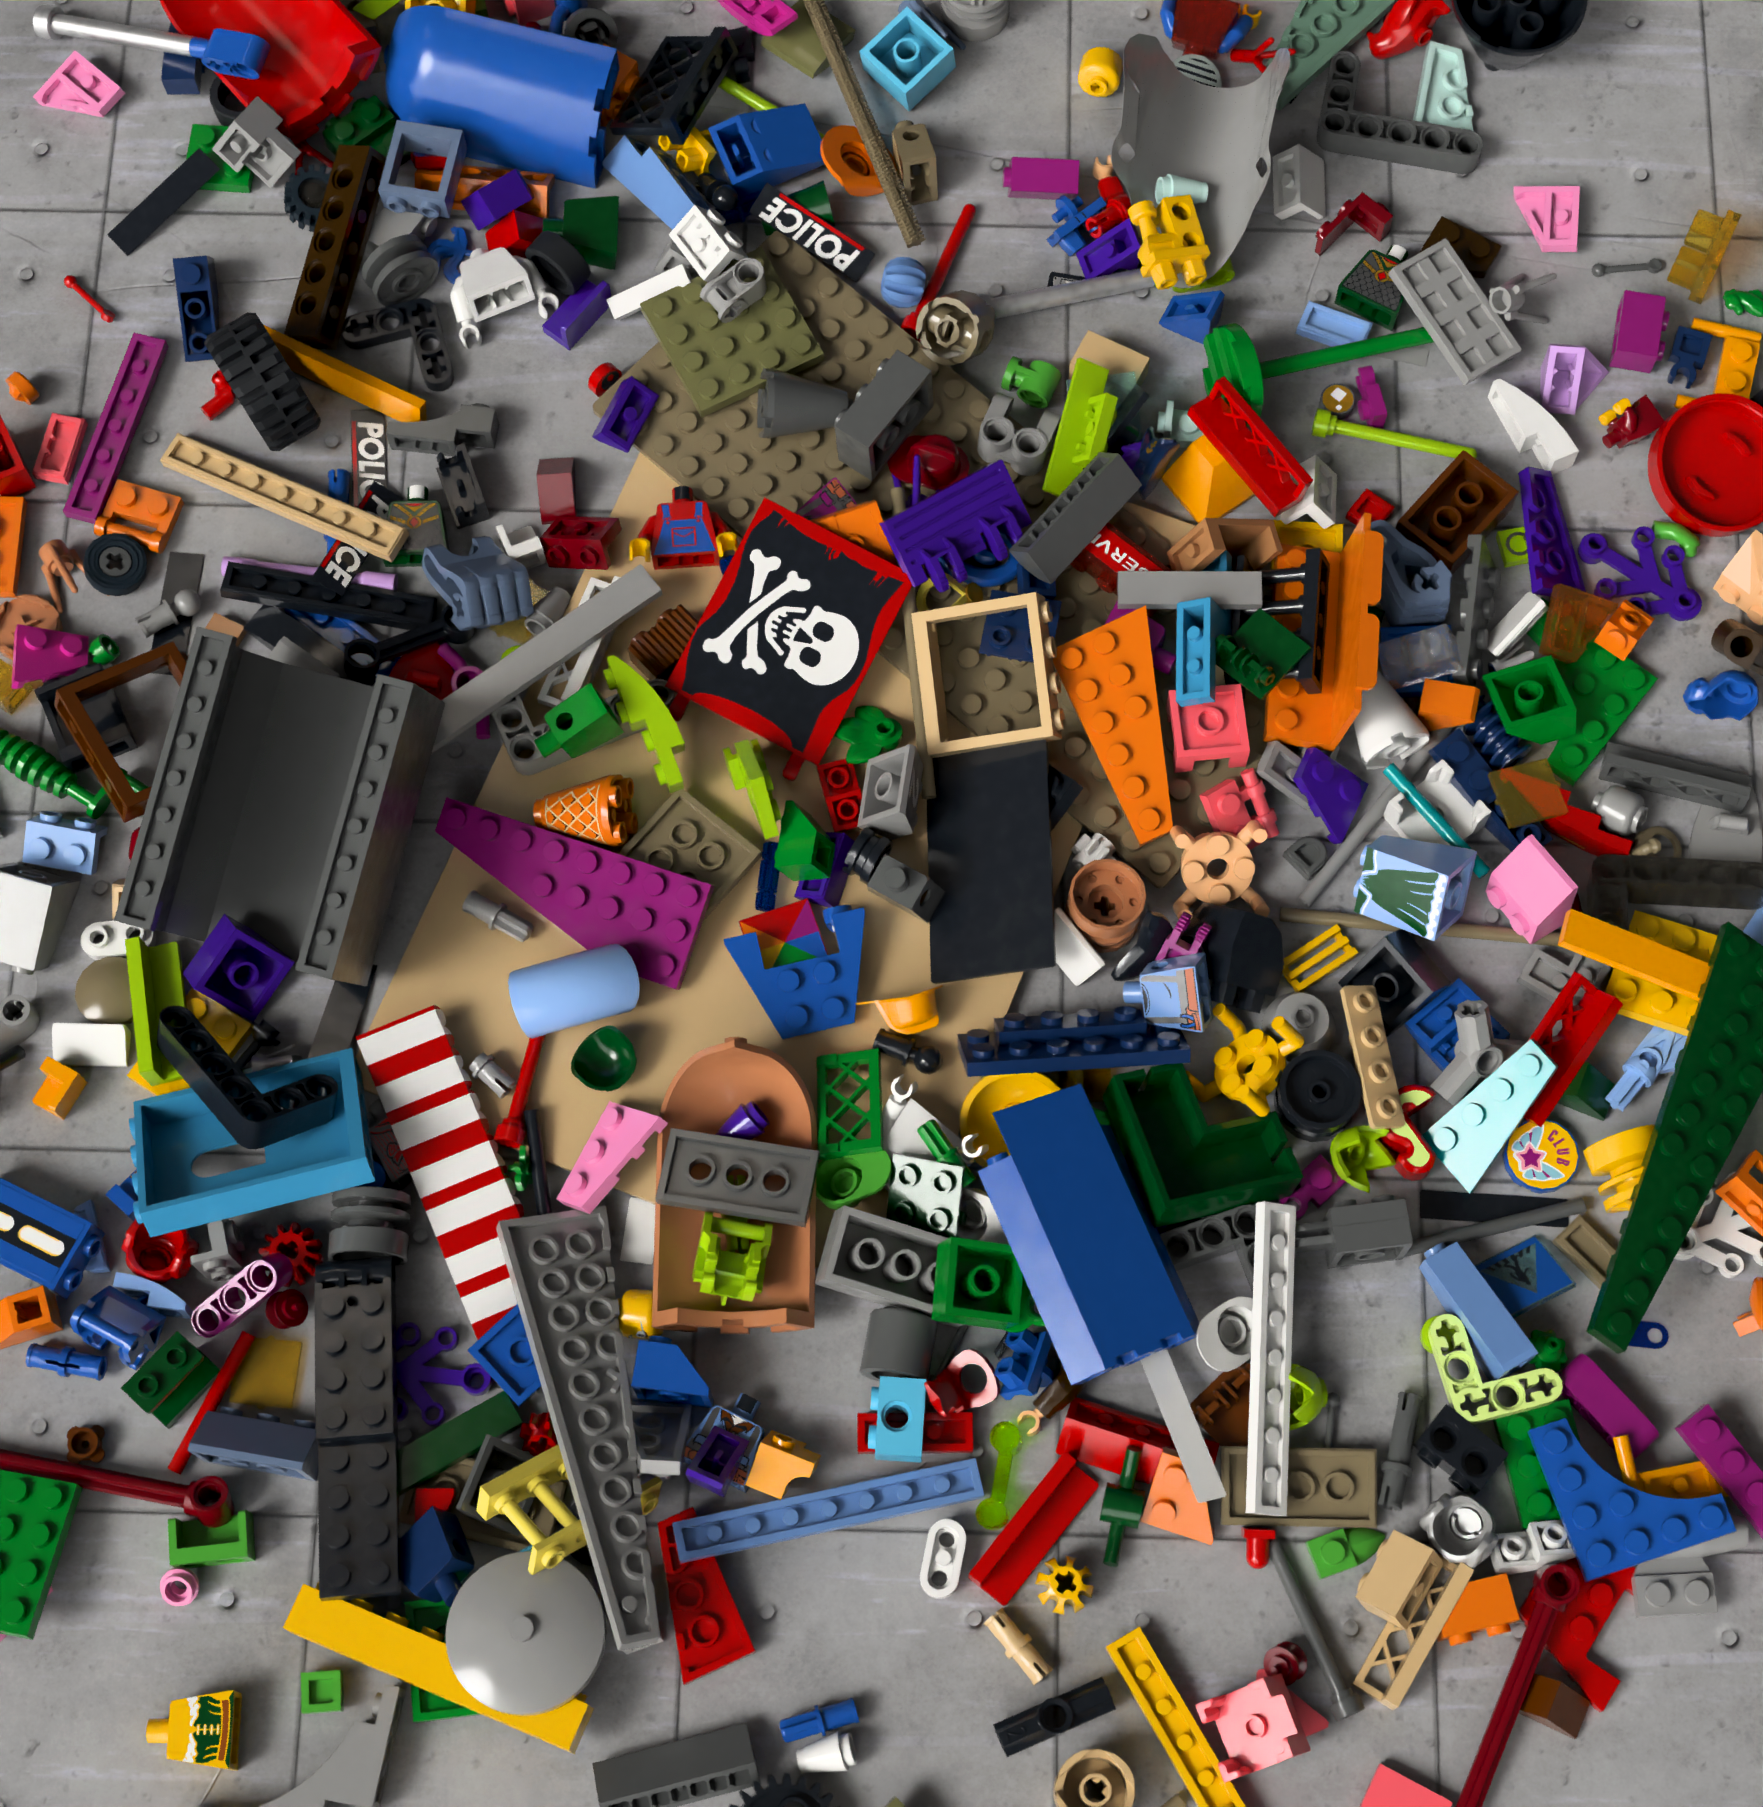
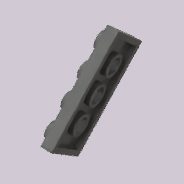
M671 1128L655 1200L657 1204L806 1227L820 1153L816 1150ZM699 1163H705L711 1167L710 1175L702 1180L694 1179L690 1175L692 1168ZM743 1169L749 1174L744 1184L735 1186L727 1181L728 1175L733 1170ZM772 1175H780L786 1180L785 1186L776 1192L769 1191L764 1186L767 1178Z

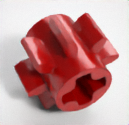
M533 1412L531 1413L529 1424L522 1423L519 1436L524 1439L523 1451H529L531 1455L537 1456L558 1444L549 1412L538 1415Z

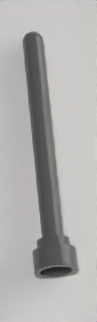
M1276 1538L1270 1539V1558L1333 1694L1330 1697L1332 1701L1330 1709L1336 1722L1364 1710L1365 1707L1359 1694L1354 1695L1352 1688L1347 1689L1281 1542Z

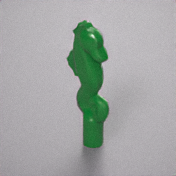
M1735 289L1725 291L1723 299L1729 310H1733L1738 316L1745 310L1751 315L1763 317V295L1758 289L1749 290V292L1736 291Z

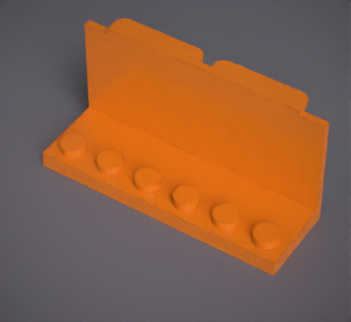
M1370 513L1363 514L1341 553L1322 550L1330 563L1322 693L1307 694L1301 683L1297 682L1295 678L1282 679L1266 696L1263 741L1265 742L1279 741L1285 745L1305 748L1316 747L1319 750L1333 752L1361 711L1362 690H1372L1377 683L1380 621L1376 615L1368 613V606H1376L1381 599L1384 538L1381 533L1371 530ZM1281 544L1283 551L1275 557L1274 569L1301 567L1302 563H1306V549L1313 548ZM1302 581L1273 584L1272 601L1299 599V596L1304 593V584ZM1300 613L1271 616L1291 632L1301 627L1302 617Z

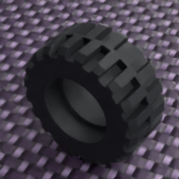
M247 312L207 336L204 342L205 346L270 451H281L318 429L321 423L319 415L256 313Z

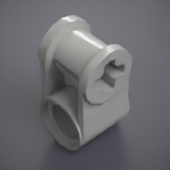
M743 258L723 274L710 280L703 287L700 293L701 299L706 303H710L718 312V318L722 323L734 320L743 310L765 295L767 286L761 262L754 258ZM749 277L757 278L752 282H744Z

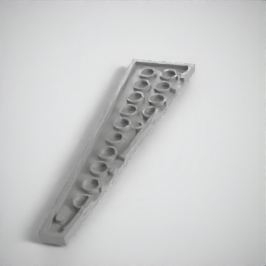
M596 1207L590 1214L580 1210H571L499 1221L496 1231L617 1649L622 1651L656 1644L660 1638L654 1584L651 1580L650 1553L647 1552L645 1532L647 1528L645 1515L642 1514L640 1498L642 1494L641 1480L638 1479L636 1466L638 1456L627 1367L623 1358V1336L620 1334L618 1316L620 1312L619 1303L615 1297L614 1267L611 1265L610 1257L611 1240L607 1207Z

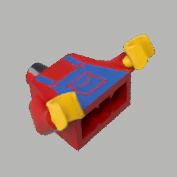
M678 486L672 489V503H660L657 506L656 515L650 516L637 538L630 541V561H633L637 556L645 557V562H650L652 557L654 570L720 566V557H724L723 552L727 550H734L736 552L738 541L736 534L731 531L718 512L709 511L706 501H693L692 488Z

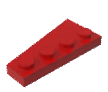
M693 1507L657 1523L684 1686L756 1653L715 1556L680 1564L672 1522L696 1518L697 1515Z

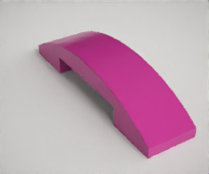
M717 0L739 22L764 36H773L798 19L797 12L781 0H774L773 2L771 0Z

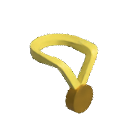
M945 573L949 585L962 595L952 606L983 601L982 589L976 583L972 582L963 586L949 574ZM930 578L921 584L917 592L916 604L919 612L928 610L926 596L929 589L934 586Z

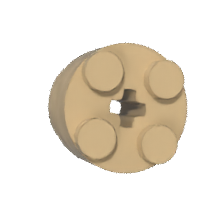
M1101 1749L1079 1751L1072 1755L1058 1771L1053 1787L1056 1807H1133L1135 1801L1133 1774L1128 1765L1114 1753ZM1090 1781L1093 1785L1100 1782L1103 1785L1104 1789L1100 1793L1103 1798L1101 1802L1096 1798L1088 1800L1084 1794L1088 1790L1086 1782Z

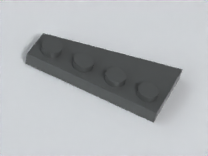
M1468 534L1467 547L1471 549L1473 559L1472 564H1465L1463 578L1466 580L1468 598H1461L1460 621L1464 631H1457L1452 677L1456 684L1473 687L1476 686V681L1482 678L1483 663L1481 655L1482 650H1486L1489 643L1488 619L1494 617L1495 602L1493 594L1494 589L1499 588L1501 581L1500 569L1495 567L1482 534Z

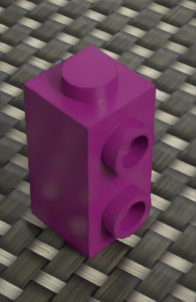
M1012 157L1009 167H1003L1002 187H1008L1009 198L1056 200L1064 195L1073 200L1078 195L1079 160Z

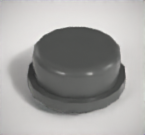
M586 7L580 8L570 15L566 21L564 36L600 45L606 44L615 48L618 40V30L613 18L604 10Z

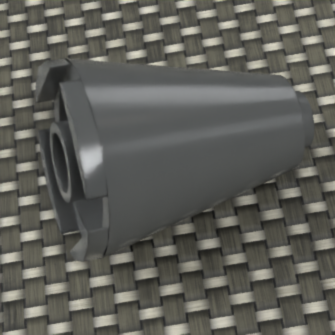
M763 368L760 379H767L765 389H758L757 428H764L759 433V437L768 439L834 428L837 416L843 409L848 410L853 404V398H848L847 391L773 368Z

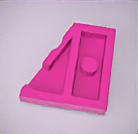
M17 624L14 634L11 688L20 689L27 682L41 679L45 683L60 676H69L76 673L80 667L88 665L89 636Z

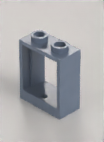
M397 120L378 189L383 207L396 213H404L406 211L419 213L428 218H450L467 152L463 130ZM404 151L447 157L438 192L395 185Z

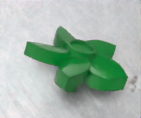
M520 1145L519 1161H514L513 1165H508V1172H516L514 1178L517 1191H524L528 1184H533L530 1155H526V1146Z

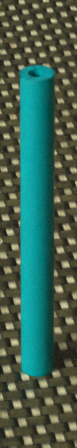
M1394 763L1385 768L1383 771L1385 776L1404 794L1405 798L1450 846L1472 849ZM1476 854L1473 872L1481 879L1491 869Z

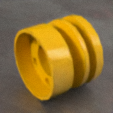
M1654 1124L1614 1134L1590 1145L1583 1151L1592 1176H1611V1179L1598 1187L1600 1196L1613 1195L1603 1202L1606 1213L1630 1210L1633 1201L1630 1198L1634 1186L1639 1183L1644 1168L1642 1162L1655 1126Z

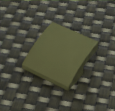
M798 0L790 7L797 12L798 19L775 35L764 36L761 46L813 79L827 69L830 64L803 0ZM830 14L843 47L853 41L856 30Z

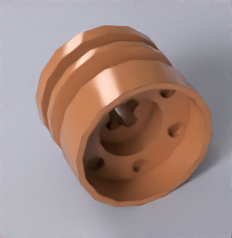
M1112 859L1091 861L1081 867L1073 877L1064 913L1096 952L1107 953L1117 951L1129 944L1137 933L1147 896L1144 882L1133 868L1122 861ZM1100 909L1105 910L1106 916H1101Z

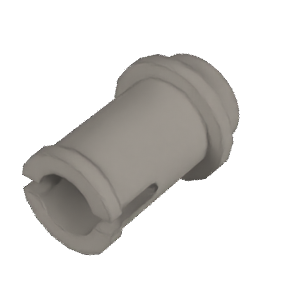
M483 1052L469 1066V1069L473 1072L472 1077L474 1079L480 1078L502 1099L510 1092L499 1083V1080L507 1088L510 1087L511 1089L515 1087L517 1081L494 1062L495 1057L492 1054L487 1056Z

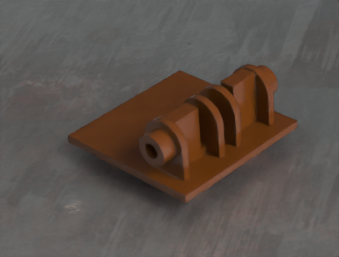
M1246 1362L1236 1369L1222 1372L1190 1403L1196 1421L1220 1446L1248 1447L1251 1365Z

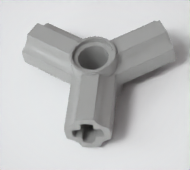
M1466 1000L1457 1005V1011L1454 1012L1459 1037L1454 1049L1456 1057L1430 1085L1436 1093L1453 1107L1480 1077L1487 1078L1527 1043L1524 1040L1494 1038L1489 1006L1482 1000Z

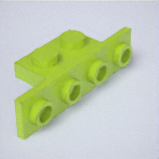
M1077 358L1042 488L1043 491L1058 497L1099 452L1107 453L1109 430L1117 416L1115 408L1118 397L1104 393L1109 369L1083 358Z

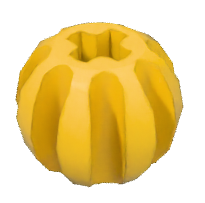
M1065 1555V1566H1059L1056 1558L1053 1557L1045 1562L1046 1567L1052 1574L1045 1575L1041 1572L1037 1574L1035 1584L1044 1585L1048 1588L1046 1592L1040 1593L1037 1596L1043 1605L1049 1600H1055L1057 1606L1053 1613L1064 1615V1604L1066 1603L1071 1604L1074 1613H1077L1085 1608L1078 1596L1084 1595L1092 1598L1094 1586L1086 1585L1082 1582V1579L1090 1577L1092 1574L1087 1565L1081 1570H1075L1073 1567L1077 1559L1075 1557ZM1068 1576L1073 1580L1071 1588L1074 1591L1065 1590L1062 1594L1057 1591L1059 1583L1055 1579L1064 1580Z

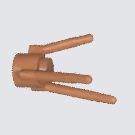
M55 539L45 543L40 548L39 556L44 563L41 566V570L46 576L56 611L62 614L63 607L54 575L63 576L71 591L77 593L78 587L70 574L74 567L73 564L84 574L85 572L83 561L76 550H68L62 540Z

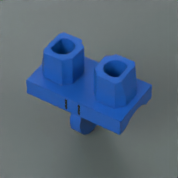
M1064 195L1056 199L1055 204L1058 211L1052 214V219L1055 223H1059L1063 219L1067 222L1046 239L1051 247L1059 244L1070 257L1083 248L1087 243L1077 229L1083 224L1086 227V220L1100 213L1107 205L1102 197H1099L1081 212L1077 210L1083 205V201L1079 196L1073 200ZM1094 227L1089 231V233L1091 234L1093 231L1098 229V227Z
M1026 1329L1019 1333L1008 1332L1005 1343L1014 1351L1012 1357L1003 1358L997 1364L994 1373L1003 1383L1000 1395L1006 1400H1012L1016 1395L1034 1396L1038 1393L1039 1387H1047L1055 1377L1052 1370L1046 1367L1052 1340L1047 1331L1032 1333Z

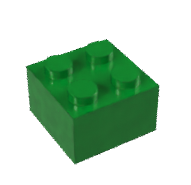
M950 1237L939 1243L937 1247L931 1320L1006 1330L1019 1324L1023 1274L1010 1245Z

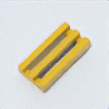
M1338 924L1284 958L1282 974L1295 992H1304L1357 957L1359 952L1355 947L1352 948L1347 936L1342 935ZM1333 938L1336 940V942L1292 971L1289 970L1288 967ZM1342 948L1345 952L1300 983L1296 979Z

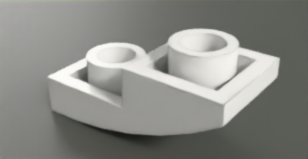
M1561 1520L1529 1522L1526 1531L1496 1534L1499 1538L1498 1543L1490 1555L1496 1575L1504 1573L1511 1575L1533 1571L1543 1565L1558 1564L1575 1557Z

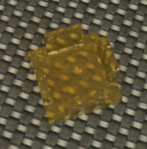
M1702 209L1697 211L1685 237L1684 244L1706 254L1682 246L1667 278L1669 282L1689 289L1691 291L1689 300L1701 304L1741 214L1728 210L1725 218H1722Z

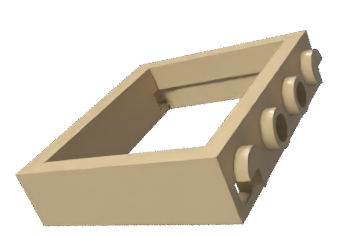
M1033 592L911 613L929 756L937 758L1043 739L1046 741L1062 739L1061 730L1064 729L1063 720H1065L1063 709L1058 708L1057 694L1061 693V681L1058 672H1054L1052 659L1057 657V647L1054 637L1049 634L1048 622H1052L1053 615L1049 610V602L1045 601L1044 596ZM1027 608L1041 727L950 741L936 623Z

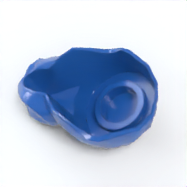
M1729 670L1719 673L1710 681L1703 677L1695 679L1687 685L1683 699L1688 709L1695 714H1705L1711 720L1734 718L1740 721L1752 712L1758 704L1759 689L1756 681L1746 672Z

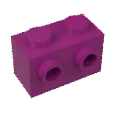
M1629 290L1624 291L1617 308L1609 367L1651 373L1655 362L1662 361L1666 342L1660 340L1661 331H1666L1670 311L1664 310L1666 297Z

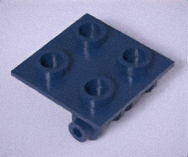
M991 590L990 600L1021 594ZM1045 599V601L1049 602V610L1053 615L1052 622H1048L1049 634L1055 639L1062 601ZM1027 608L987 614L979 653L986 654L987 656L1008 658V660L1015 659L1019 662L1027 661L1034 663Z

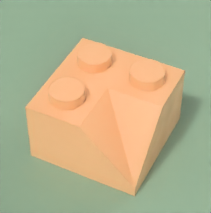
M1755 529L1721 573L1713 589L1719 593L1724 601L1729 604H1735L1747 613L1749 619L1757 625H1763V534Z

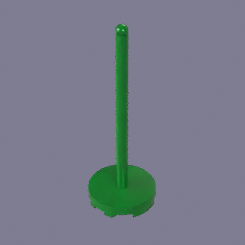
M1231 323L1213 328V332L1206 334L1203 344L1208 358V367L1202 369L1207 396H1209L1215 382L1225 376L1256 414L1261 417L1264 397L1262 379L1424 345L1434 341L1426 329L1421 327L1259 362L1253 343L1246 331L1240 325ZM1222 394L1221 397L1229 405V401Z

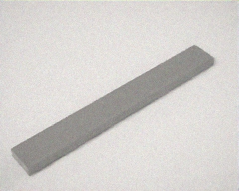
M641 564L441 700L445 702V707L432 753L662 595L661 588Z

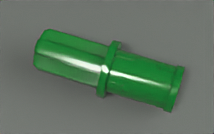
M928 1120L917 1129L918 1134L937 1162L965 1166L963 1188L977 1179L957 1151L960 1148L958 1146L953 1147L936 1120Z

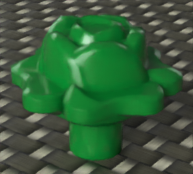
M1536 1329L1531 1332V1338L1528 1339L1538 1354L1529 1363L1534 1364L1536 1369L1548 1368L1555 1372L1560 1371L1561 1364H1565L1568 1361L1564 1351L1565 1341L1557 1338L1553 1330L1544 1332Z

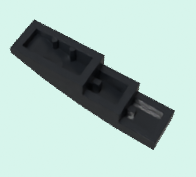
M262 605L243 628L271 651L279 640L285 636L337 672L340 678L372 686L376 681V675L367 680H357L350 677L344 670L343 651L274 606ZM349 658L353 663L361 665L353 658Z

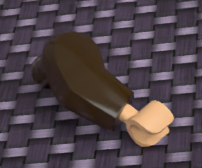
M1062 1366L1060 1368L1061 1371L1033 1401V1405L1036 1408L1033 1411L1027 1410L1020 1413L1017 1420L1018 1426L1026 1418H1034L1036 1424L1028 1431L1027 1436L1038 1434L1041 1429L1040 1420L1044 1416L1048 1419L1054 1417L1075 1399L1089 1381L1083 1384L1071 1385Z

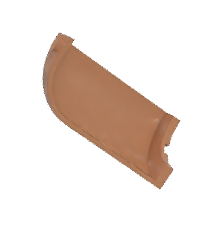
M728 1037L725 1039V1043L705 1048L689 1058L669 1085L659 1115L668 1125L660 1134L657 1133L656 1193L671 1128L716 1134L741 1103L746 1105L751 1100L758 1105L770 1122L764 1128L765 1133L752 1139V1141L817 1151V1126L813 1104L808 1090L796 1070L777 1053L760 1046L748 1044L747 1039L743 1037ZM699 1163L692 1168L690 1175L697 1180L705 1179L710 1175L711 1167L708 1164ZM743 1169L733 1170L728 1175H734V1180L737 1179V1175L746 1176V1181L749 1176ZM772 1175L767 1178L764 1186L767 1190L776 1192L785 1186L786 1180L780 1175ZM816 1179L806 1227L748 1219L750 1224L764 1226L765 1223L773 1224L761 1294L755 1293L752 1302L728 1297L725 1306L721 1305V1296L699 1292L701 1283L693 1281L692 1277L705 1211L657 1204L655 1200L652 1328L696 1333L698 1332V1327L720 1328V1334H750V1328L771 1327L772 1333L813 1329L815 1327ZM713 1213V1217L721 1218V1214ZM711 1232L721 1237L720 1247L723 1251H726V1235ZM749 1239V1246H751V1243L761 1241Z

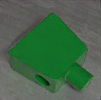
M589 683L545 714L544 718L550 730L535 738L534 742L544 758L561 748L571 758H576L619 736L624 731L609 704L596 688Z

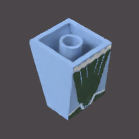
M1381 835L1372 844L1366 845L1361 854L1360 865L1363 866V870L1353 891V896L1357 898L1354 912L1435 941L1463 916L1477 851Z

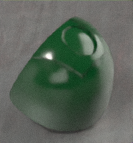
M601 1027L591 1033L576 1050L571 1062L572 1074L591 1089L606 1092L616 1090L625 1084L635 1071L637 1058L635 1057L634 1047L631 1041L616 1027Z

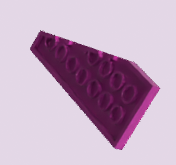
M446 797L435 832L585 949L589 950L609 944H619L632 957L638 977L680 990L715 886Z

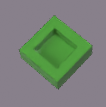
M342 1670L301 1673L302 1714L344 1711Z

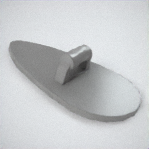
M1729 766L1725 769L1745 774L1743 769L1738 766ZM1753 787L1750 798L1741 813L1704 804L1700 806L1689 842V858L1696 873L1708 883L1719 887H1736L1748 882L1759 869L1762 860V829L1757 798Z

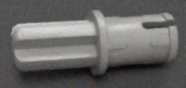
M475 890L468 894L462 908L464 912L486 922L489 929L495 930L497 928L520 942L528 940L533 931V924L507 910L506 904L501 903L498 905L478 894Z

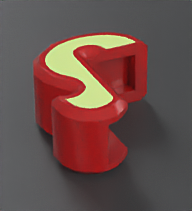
M1413 1084L1398 1089L1405 1125L1401 1128L1387 1129L1389 1130L1388 1134L1378 1138L1385 1147L1400 1153L1395 1160L1394 1168L1402 1177L1411 1181L1425 1178L1436 1160L1435 1152L1409 1118L1430 1104L1436 1093L1427 1086Z

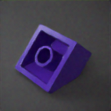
M224 913L183 974L193 989L253 1022L295 962L254 930Z

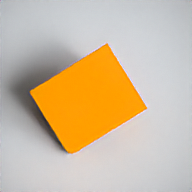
M47 1056L39 1068L47 1077L32 1101L38 1107L64 1120L88 1082L78 1072Z

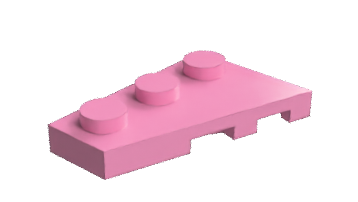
M609 1101L556 1199L565 1206L590 1214L620 1180V1170L632 1157L637 1160L646 1150L642 1146L654 1131L660 1134L668 1123L659 1116Z

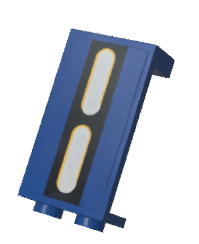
M0 1178V1264L49 1288L67 1300L70 1293L79 1287L83 1279V1271L90 1259L99 1253L103 1243L102 1239L106 1233L93 1223Z

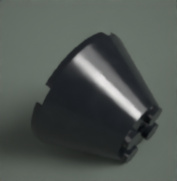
M1452 0V7L1460 26L1477 56L1484 62V66L1488 70L1498 71L1521 68L1566 43L1579 29L1587 9L1588 0Z

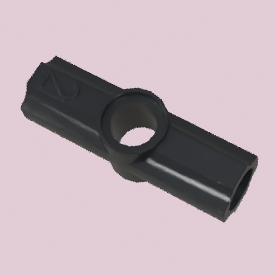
M1100 1677L995 1723L993 1727L1006 1757H1010L1112 1712L1116 1708L1103 1678ZM1056 1706L1063 1710L1066 1718L1064 1725L1059 1728H1051L1045 1723L1043 1714L1048 1707Z

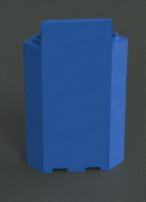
M1080 1083L993 1112L992 1114L1011 1155L1008 1152L997 1154L987 1160V1167L977 1172L1071 1385L1083 1384L1115 1368L1129 1366L1159 1351L1173 1349L1196 1338L1199 1320L1157 1228H1154L1137 1183L1111 1126L1099 1124L1082 1084Z

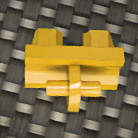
M694 126L683 145H673L668 136L660 135L658 139V145L664 152L675 149L677 152L676 164L683 173L694 171L697 176L704 172L710 173L708 170L709 164L717 154V150L709 130L700 132Z

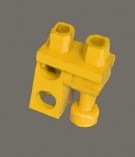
M1191 195L1165 197L1157 208H1155L1154 202L1151 200L1140 201L1132 205L1128 209V214L1132 224L1140 227L1143 243L1137 253L1138 259H1140L1143 265L1140 268L1143 278L1152 277L1158 290L1169 289L1175 286L1178 281L1177 274L1183 273L1186 285H1200L1207 277L1204 262L1210 255L1208 245H1205ZM1178 206L1176 210H1172V207ZM1158 227H1160L1161 232H1162V233H1160V234L1158 233V231H1157V229H1156V228H1158Z

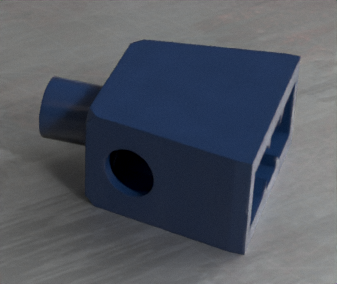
M432 1506L400 1538V1579L417 1597L435 1603L443 1600L447 1606L451 1607L457 1593L463 1586L461 1581L474 1569L475 1561L457 1516Z

